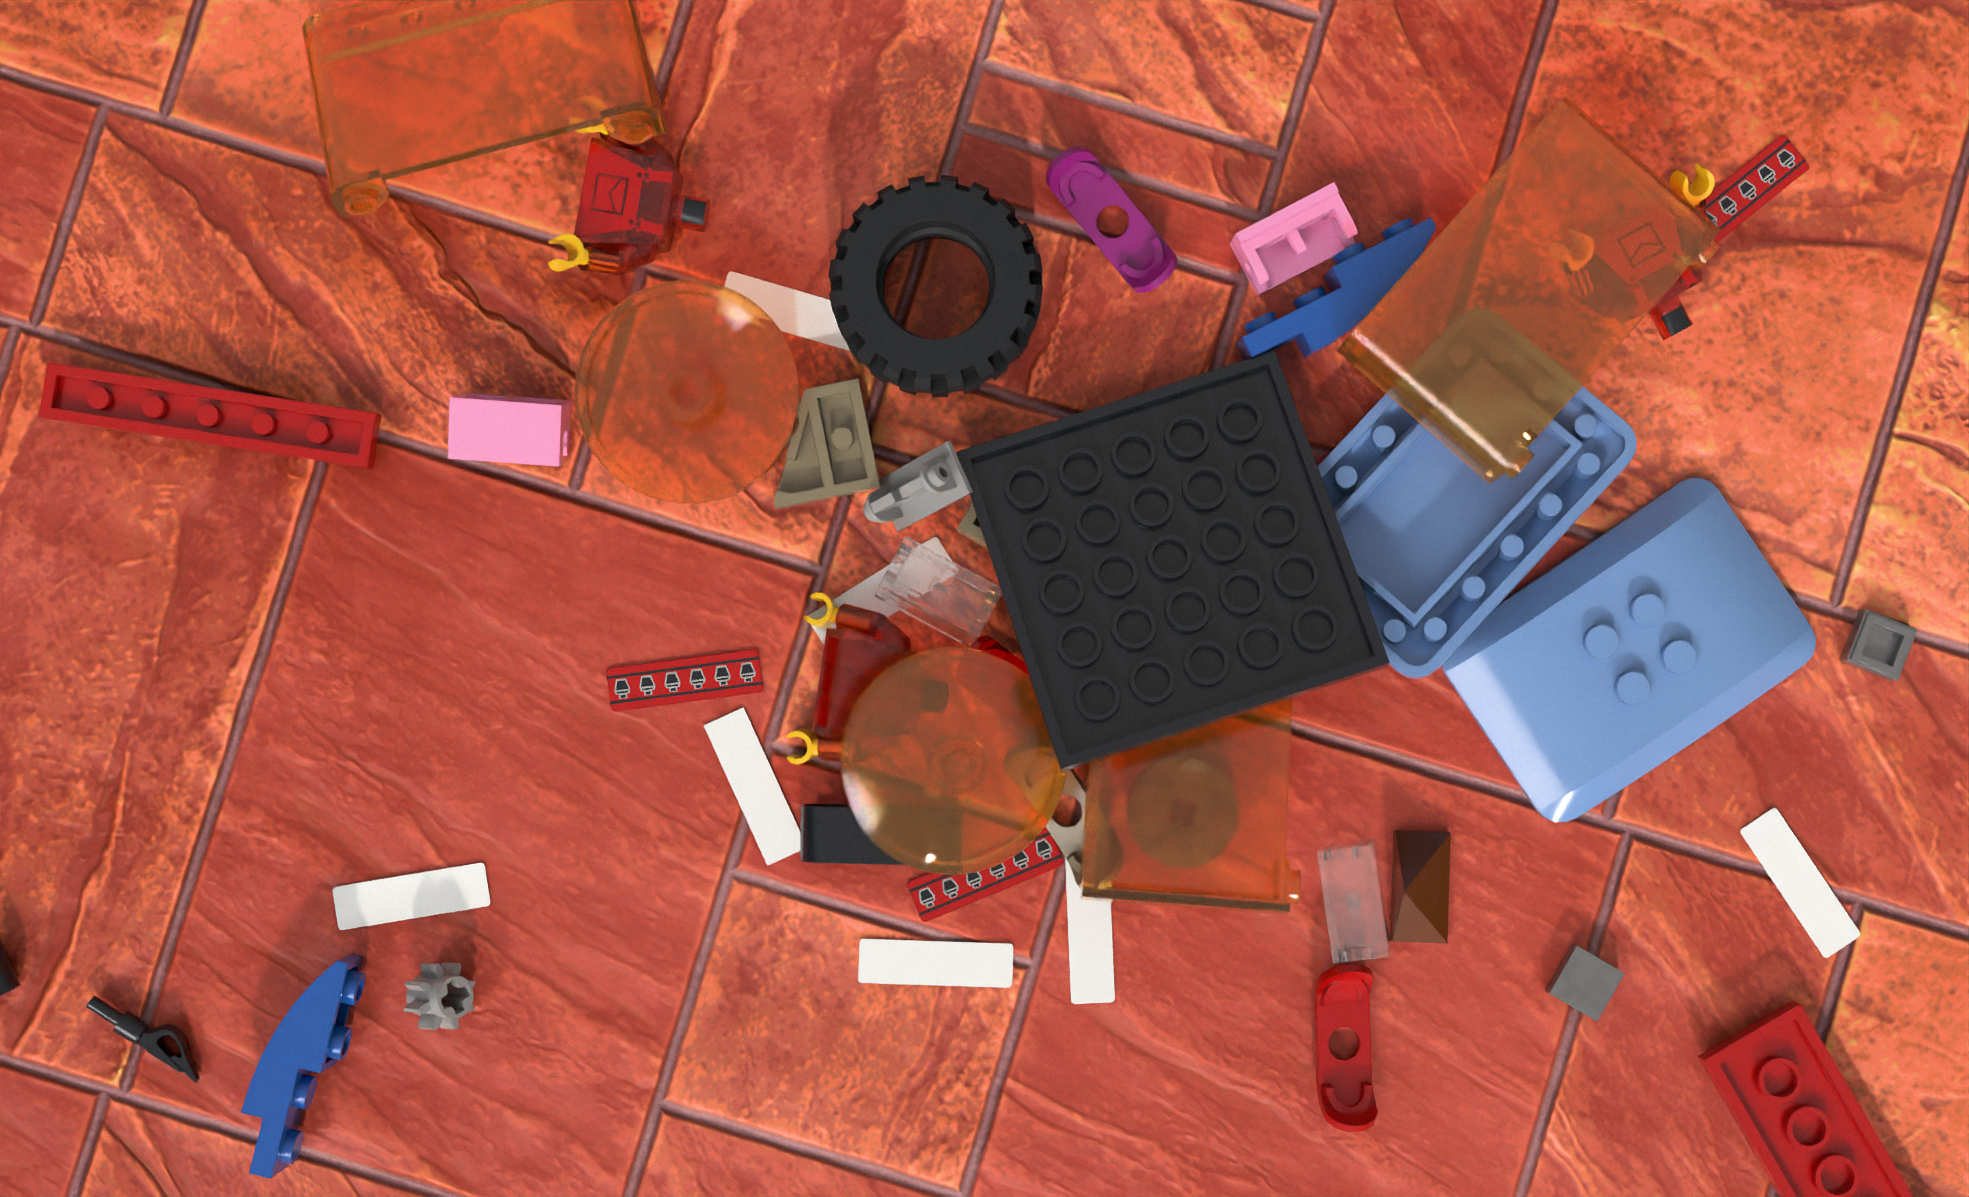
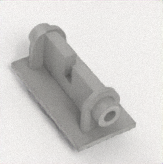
M951 441L941 444L879 479L881 489L873 491L867 496L866 502L863 505V512L866 518L872 522L886 523L893 521L898 532L972 493V488Z

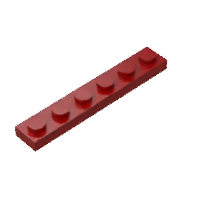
M47 362L38 417L373 470L382 415L360 410Z

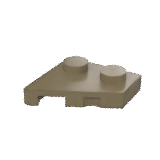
M859 379L804 389L797 413L796 426L787 449V459L781 481L774 497L775 508L782 509L881 489Z

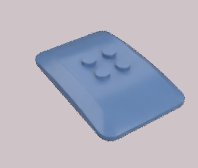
M1473 309L1457 317L1318 465L1388 656L1389 665L1395 671L1408 678L1419 679L1435 672L1625 469L1636 453V436L1626 421L1503 319L1489 310Z
M1688 478L1676 483L1503 599L1441 665V668L1535 810L1542 817L1553 822H1568L1581 816L1642 777L1801 668L1814 653L1816 636L1811 625L1721 492L1710 481L1702 478Z

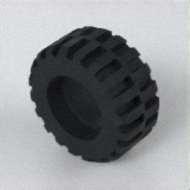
M924 175L908 178L909 186L895 190L891 184L877 192L878 200L870 206L863 202L852 214L854 222L848 230L842 228L835 243L837 253L835 259L830 260L828 275L831 282L829 297L832 311L841 335L845 339L851 353L859 363L862 362L871 371V374L886 384L888 381L898 386L900 391L916 395L917 392L931 393L932 397H948V393L961 390L966 394L980 389V384L991 378L996 380L1007 371L1008 365L1015 358L1019 359L1028 346V340L1037 325L1042 302L1043 268L1040 254L1036 253L1033 245L1034 237L1027 224H1021L1015 217L1016 210L1004 198L998 202L990 197L989 188L976 182L972 184L971 188L958 184V177L941 175V182H925ZM926 239H949L969 247L982 261L989 279V296L983 313L970 328L950 338L928 339L907 331L894 319L885 301L884 282L891 262L906 247Z

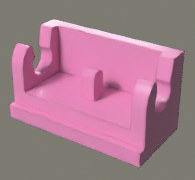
M1333 182L1237 232L1229 244L1258 297L1329 260L1346 248L1355 245L1356 242L1353 236L1358 234L1339 195V190Z
M465 392L454 395L449 400L448 459L561 466L563 456H567L569 450L572 400Z

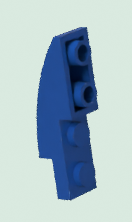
M1411 217L1381 233L1385 241L1367 250L1363 243L1359 242L1334 255L1332 259L1335 266L1331 267L1323 276L1331 293L1326 294L1323 286L1294 300L1293 303L1297 310L1277 319L1274 311H1271L1247 323L1244 326L1247 335L1243 336L1236 344L1243 360L1269 353L1295 340L1303 358L1306 359L1353 329L1379 306L1410 272L1436 229L1432 218L1417 225L1414 224Z
M350 954L337 960L315 979L290 1008L266 1046L251 1079L241 1113L263 1118L249 1171L250 1174L271 1179L288 1167V1164L295 1163L304 1137L303 1131L297 1130L302 1109L307 1110L317 1087V1077L312 1076L311 1072L321 1074L335 1065L337 1060L342 1061L350 1046L352 1028L347 1027L346 1023L351 1005L356 1006L364 990L366 974L359 972L363 956Z

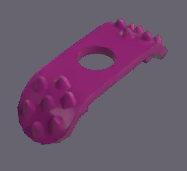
M1073 147L1059 154L1051 162L1046 172V183L1050 190L1136 293H1146L1161 285L1171 276L1176 268L1178 258L1173 250L1092 152L1086 147ZM1108 206H1119L1128 214L1129 226L1120 237H1105L1097 227L1099 213Z

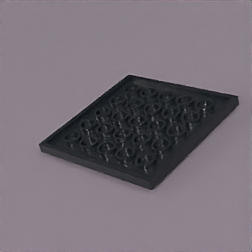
M1275 351L956 452L973 491L969 494L1061 772L1383 669L1390 663Z

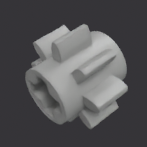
M443 962L441 966L439 963H422L420 967L421 975H418L412 981H406L404 984L407 987V1005L403 1008L404 1012H413L420 1016L418 1021V1028L437 1030L439 1027L458 1029V1018L464 1016L468 1011H474L475 1007L472 1003L474 998L473 987L476 984L475 980H467L459 976L461 972V964Z

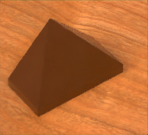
M1393 830L1390 936L1392 942L1448 943L1450 832Z

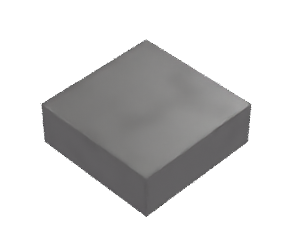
M1859 609L1839 660L1889 681H1898L1918 630L1868 609Z
M1572 943L1545 991L1598 1022L1625 973Z

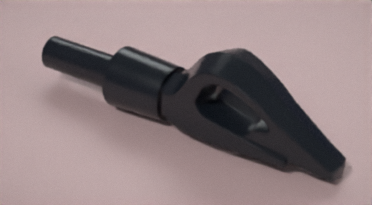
M96 996L88 1002L86 1008L115 1026L113 1029L114 1033L133 1044H138L178 1072H184L195 1083L199 1081L200 1076L190 1053L188 1042L179 1027L166 1024L156 1028H149L148 1024L132 1012L127 1011L123 1014ZM171 1035L177 1042L181 1052L175 1053L165 1042L164 1037Z

